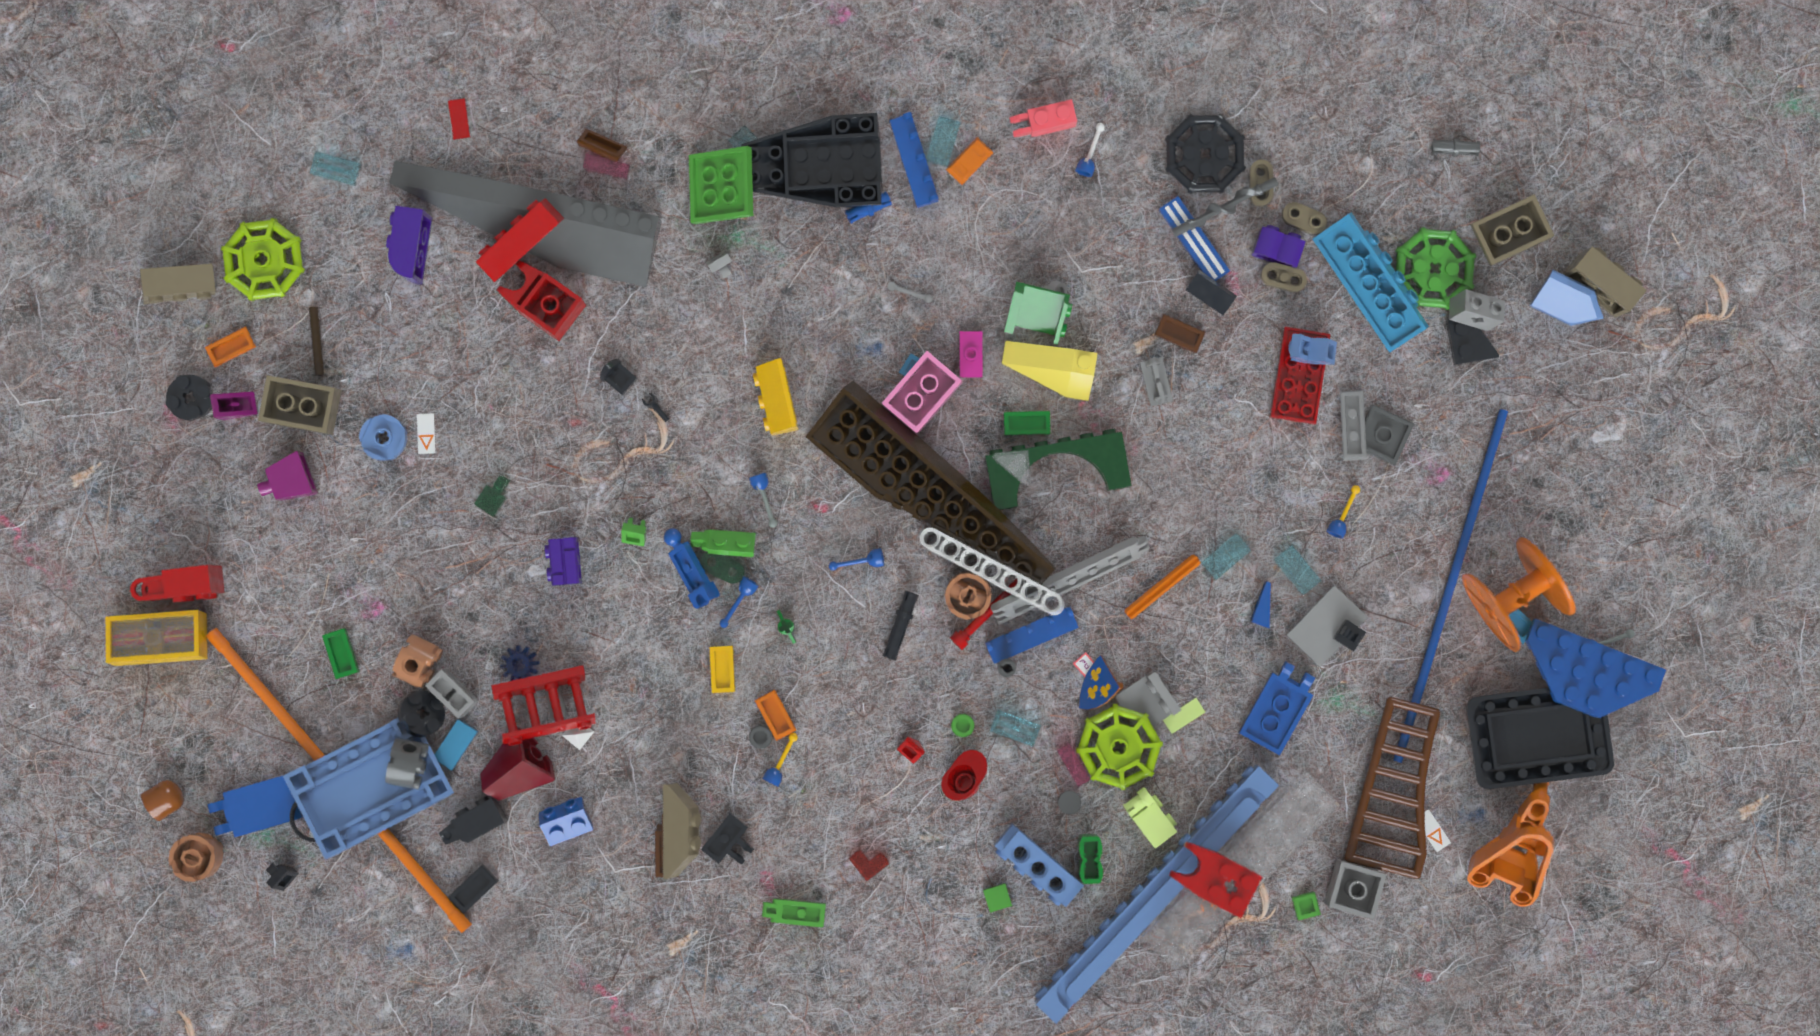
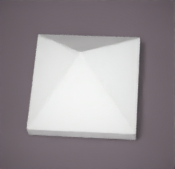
M574 728L566 730L562 736L580 750L594 731L591 728L585 730Z

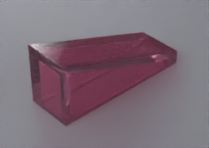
M586 153L583 168L585 171L627 179L630 165Z
M1069 743L1056 749L1078 787L1091 780Z

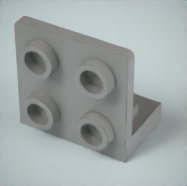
M1151 671L1115 696L1121 707L1143 714L1146 712L1149 715L1148 718L1152 726H1155L1169 715H1175L1181 711L1156 671ZM1130 719L1133 725H1135L1138 722ZM1142 725L1137 730L1139 734L1145 732Z

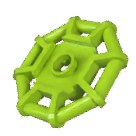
M276 218L239 223L240 226L224 246H221L225 282L230 283L248 297L249 301L279 296L281 298L285 297L288 289L300 274L305 271L302 264L301 238L295 236L282 226ZM267 229L265 235L252 236L251 231ZM274 231L287 241L280 244L272 238ZM245 235L247 238L246 244L240 247L239 250L234 249ZM290 247L293 265L288 264L286 261L285 250ZM262 253H264L265 257H268L264 265L257 262V258H260ZM232 254L238 257L239 268L235 271ZM285 268L290 269L291 272L279 284L278 277L283 275ZM246 275L252 280L251 286L249 287L242 282L238 276ZM272 282L274 288L257 290L259 283Z
M1113 704L1112 707L1084 720L1086 723L1079 745L1076 748V753H1079L1092 781L1096 780L1121 788V790H1126L1127 787L1155 774L1153 771L1160 749L1163 746V741H1160L1146 712L1143 714L1118 706V704ZM1114 716V724L1104 729L1097 725ZM1119 716L1138 722L1133 727L1119 722ZM1141 725L1150 742L1142 741L1137 731ZM1095 730L1099 734L1096 745L1088 747L1092 732ZM1119 741L1126 745L1123 748V753L1113 750L1116 746L1115 742ZM1151 748L1145 765L1140 761L1143 749ZM1091 752H1095L1101 762V766L1098 769L1089 754ZM1136 765L1141 769L1125 778L1124 771ZM1105 768L1113 769L1119 772L1120 778L1102 773Z

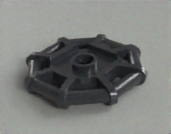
M1188 114L1186 119L1170 135L1165 137L1167 167L1165 170L1188 190L1187 193H1224L1227 186L1241 172H1245L1244 140L1246 138L1223 118V114ZM1196 124H1214L1212 131H1198ZM1220 126L1232 140L1226 142L1217 133L1218 127ZM1189 128L1191 129L1193 134L1185 142L1178 140ZM1235 145V162L1229 160L1228 147ZM1176 146L1182 148V161L1176 163ZM1208 149L1210 151L1209 155L1211 156V158H1200V150ZM1184 166L1193 175L1192 181L1179 168ZM1225 166L1232 168L1222 180L1219 179L1217 174ZM1208 177L1212 178L1214 183H1197L1198 178Z

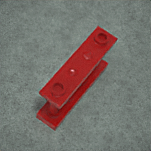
M584 666L491 685L493 699L502 702L508 733L502 734L503 744L513 746L521 744L522 740L574 728H578V730L591 728L592 724L596 723L595 713L587 715L580 687L582 681H585ZM568 684V686H571L578 717L564 720L557 689L559 686ZM545 689V691H548L555 722L541 725L534 694L536 691ZM522 694L526 700L531 727L518 730L511 699L513 696Z

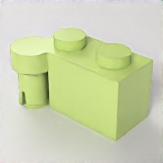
M1143 787L1137 792L1138 795L1126 804H1123V806L1151 845L1157 848L1177 833L1174 828L1177 823L1169 813L1165 815L1160 808L1163 804L1157 796H1151Z

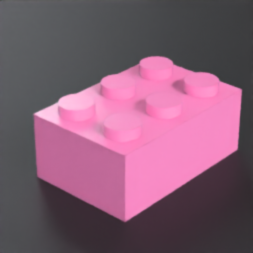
M926 351L882 402V406L918 435L959 388L962 380Z

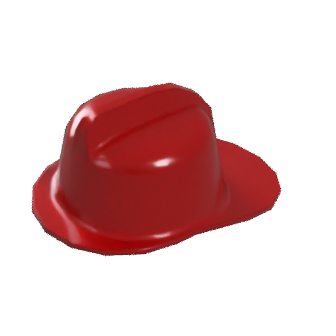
M968 750L957 757L943 776L941 782L942 792L947 798L960 801L977 793L980 783L987 774L988 764L985 756L977 750Z

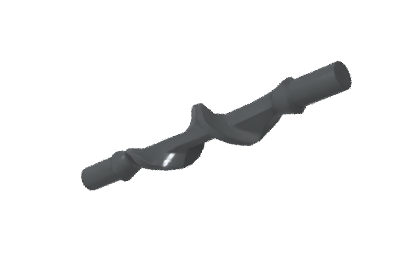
M1274 177L1260 185L1257 184L1253 188L1245 187L1238 190L1234 199L1221 206L1211 203L1204 214L1195 219L1186 220L1185 223L1171 229L1174 237H1177L1196 227L1205 226L1207 219L1221 212L1233 214L1236 212V205L1253 196L1263 195L1264 192L1279 184Z

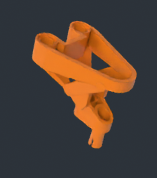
M1549 782L1533 784V792L1528 795L1518 808V812L1514 814L1509 825L1503 828L1499 836L1477 850L1471 857L1467 880L1472 886L1484 888L1497 878L1511 884L1510 900L1517 906H1530L1538 898L1554 849V838L1543 826L1550 805V797L1547 794ZM1518 845L1524 849H1527V852L1525 854L1512 847ZM1537 855L1543 857V860H1542V863H1541L1539 869H1538Z

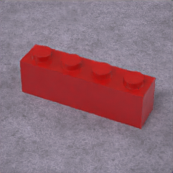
M546 198L540 202L537 199L526 208L529 212L524 217L521 214L510 223L513 227L508 232L505 229L502 230L494 238L497 242L492 247L487 244L478 253L481 257L475 262L494 282L564 220V217Z

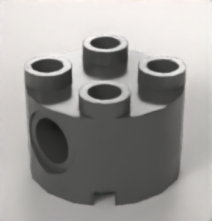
M395 738L390 752L391 759L387 765L385 782L391 785L419 790L422 776H419V774L424 775L427 761H424L423 757H427L429 744Z

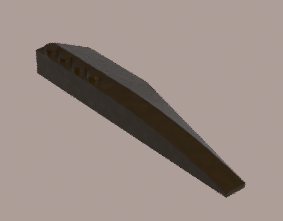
M852 381L842 388L806 435L808 440L874 497L888 501L898 510L903 509L912 514L913 518L931 524L932 528L963 544L974 547L976 551L991 556L1002 565L1006 564L1013 568L1014 571L1040 585L1056 569L1041 551L987 497L856 382Z

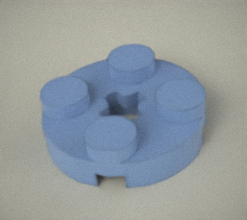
M382 414L368 419L363 424L359 438L364 452L371 458L380 461L394 460L405 449L407 430L397 418ZM386 431L389 440L380 444L381 439L378 438L379 433L384 434Z

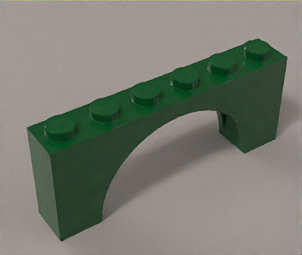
M1108 429L1102 431L1103 435L1093 436V433L1079 435L1080 439L1071 440L1070 437L1058 438L1057 443L1048 444V441H1040L1034 443L1035 447L1026 448L1025 445L1011 447L1012 451L1003 452V449L990 450L989 455L985 456L993 504L999 510L1018 507V488L1024 473L1039 459L1053 454H1071L1088 461L1102 476L1107 491L1131 487L1122 432H1116V429Z

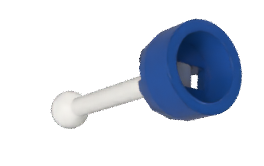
M1103 123L1096 124V133L1088 156L1079 160L1075 171L1080 175L1086 177L1093 176L1095 164L1091 158L1100 133L1105 128Z

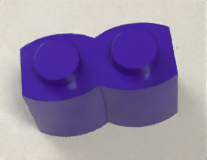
M1273 225L1261 227L1251 255L1268 262L1297 268L1306 241L1302 240L1301 236L1296 233L1289 232L1288 235L1279 232L1280 229Z

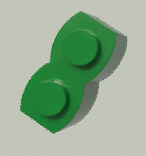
M1080 834L1077 843L1078 853L1081 857L1078 864L1079 877L1083 884H1100L1103 878V867L1100 862L1103 849L1101 839L1097 834Z

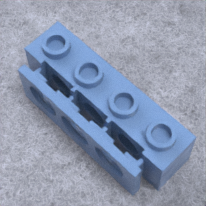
M1013 823L994 843L997 848L995 852L1005 861L1007 859L1011 860L1015 864L1013 868L1022 876L1026 873L1032 878L1031 883L1040 891L1042 889L1046 890L1050 894L1048 898L1057 906L1063 904L1067 907L1084 886L1082 882ZM1017 847H1024L1026 853L1023 857L1014 856V850ZM1035 862H1041L1044 864V867L1040 872H1033L1031 870L1032 865ZM1054 877L1061 878V884L1055 888L1049 885L1050 880Z

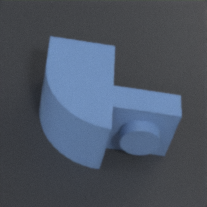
M1292 334V340L1289 343L1291 360L1301 363L1335 365L1337 342L1328 338H1310L1302 334Z

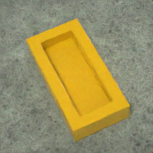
M733 646L709 647L712 693L735 692Z

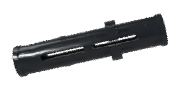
M905 590L899 610H896L895 614L897 616L882 656L897 660L910 619H913L914 615L912 613L919 595Z

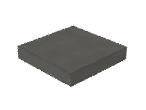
M1371 405L1365 418L1367 454L1395 466L1414 423L1375 405Z

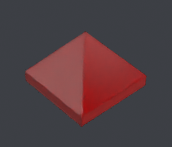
M907 737L897 748L913 764L925 753L920 742L910 737Z

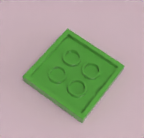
M743 146L689 155L691 223L701 224L753 216L752 147Z

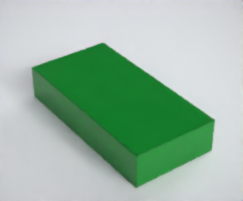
M1050 411L1004 412V436L1051 434Z
M346 628L322 635L335 679L360 672Z

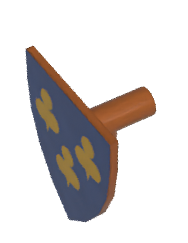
M1102 655L1092 664L1083 681L1079 709L1091 710L1107 704L1118 691L1123 690V683L1117 682Z

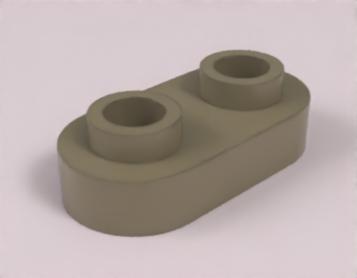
M1266 160L1255 161L1249 169L1250 188L1273 178V167ZM1257 169H1262L1264 176L1257 175ZM1273 188L1264 192L1263 199H1259L1257 196L1250 197L1251 202L1259 207L1266 206L1273 198Z
M1291 202L1282 210V220L1285 224L1307 234L1318 235L1327 226V219L1323 213L1298 202ZM1291 210H1296L1298 217H1293ZM1312 219H1317L1319 226H1314Z
M1269 263L1261 271L1262 282L1267 286L1296 293L1301 291L1307 283V276L1302 270L1279 263ZM1270 271L1276 274L1275 279L1269 278L1268 273ZM1292 277L1298 280L1297 285L1291 284L1290 279Z

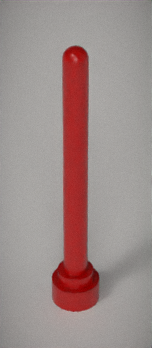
M1016 578L1008 587H1015L1018 579ZM1004 590L989 605L984 614L976 617L963 631H955L949 637L960 650H963L968 645L969 637L993 614L991 605L1012 594Z

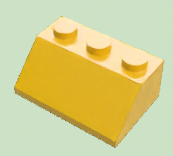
M778 358L756 366L757 373H753L755 386H760L762 395L758 396L760 408H765L767 417L763 418L765 431H770L771 435L774 436L799 430L782 359Z

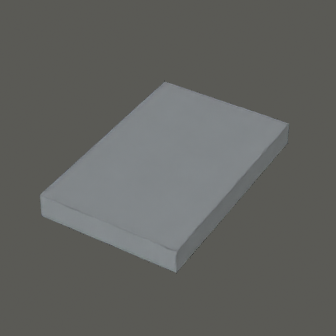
M1333 585L1286 636L1318 667H1321L1342 645L1335 641L1333 637L1344 620L1347 619L1359 627L1368 617Z

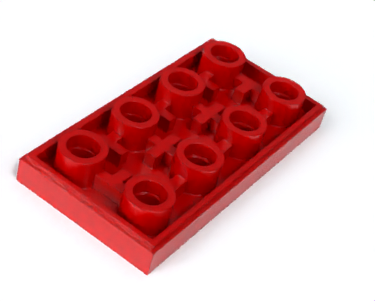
M1284 327L1270 418L1315 425L1326 365L1292 361L1289 343L1292 340V334L1330 339V334Z

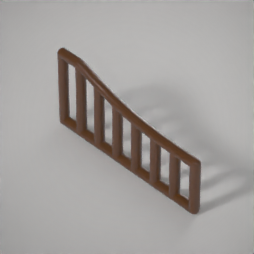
M1388 697L1386 699L1345 853V860L1347 862L1413 879L1421 877L1427 856L1424 808L1426 778L1434 736L1441 714L1439 709L1395 697ZM1394 707L1430 716L1427 729L1391 721ZM1388 729L1424 738L1422 751L1419 752L1385 743ZM1382 752L1420 761L1418 774L1379 765ZM1376 774L1416 784V798L1374 788ZM1370 796L1414 807L1416 822L1367 810ZM1364 819L1415 831L1417 833V846L1361 832ZM1358 841L1416 855L1414 868L1411 869L1357 855L1355 852Z

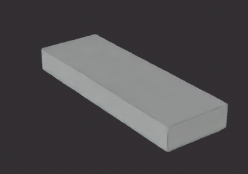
M1364 391L1340 392L1343 460H1367Z

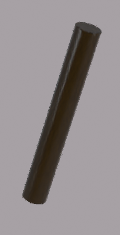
M309 307L315 376H323L324 365L318 307Z

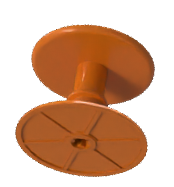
M1524 537L1517 539L1516 549L1528 574L1515 583H1509V587L1494 596L1474 575L1468 573L1462 575V582L1467 595L1484 622L1495 636L1514 652L1520 650L1521 642L1517 630L1508 615L1522 606L1528 607V602L1541 593L1563 614L1574 615L1576 612L1572 595L1558 571L1542 551Z

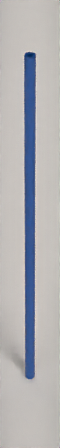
M1499 409L1420 669L1411 702L1420 704L1486 488L1508 415V411ZM1408 711L1404 724L1413 726L1417 713ZM1401 733L1397 746L1407 748L1410 735ZM1394 755L1393 761L1402 763L1404 757Z

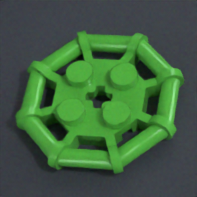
M1425 227L1419 228V231L1401 247H1397L1395 251L1397 253L1396 271L1399 270L1404 275L1405 280L1412 279L1421 289L1418 294L1407 281L1404 282L1408 291L1412 289L1417 294L1419 299L1417 304L1419 306L1448 310L1450 298L1465 289L1473 290L1475 286L1473 284L1474 262L1475 258H1477L1476 254L1471 252L1456 234L1457 231L1453 229L1451 231L1426 229ZM1428 238L1446 241L1443 246L1430 245ZM1422 241L1424 247L1416 255L1409 252ZM1451 243L1463 257L1458 259L1449 250ZM1406 258L1411 260L1412 264L1410 274L1405 275ZM1465 262L1464 280L1458 277L1459 264ZM1430 263L1439 265V274L1436 272L1430 273ZM1453 283L1460 285L1452 294L1447 296L1445 290ZM1433 291L1439 293L1441 299L1427 298L1424 295L1426 292Z

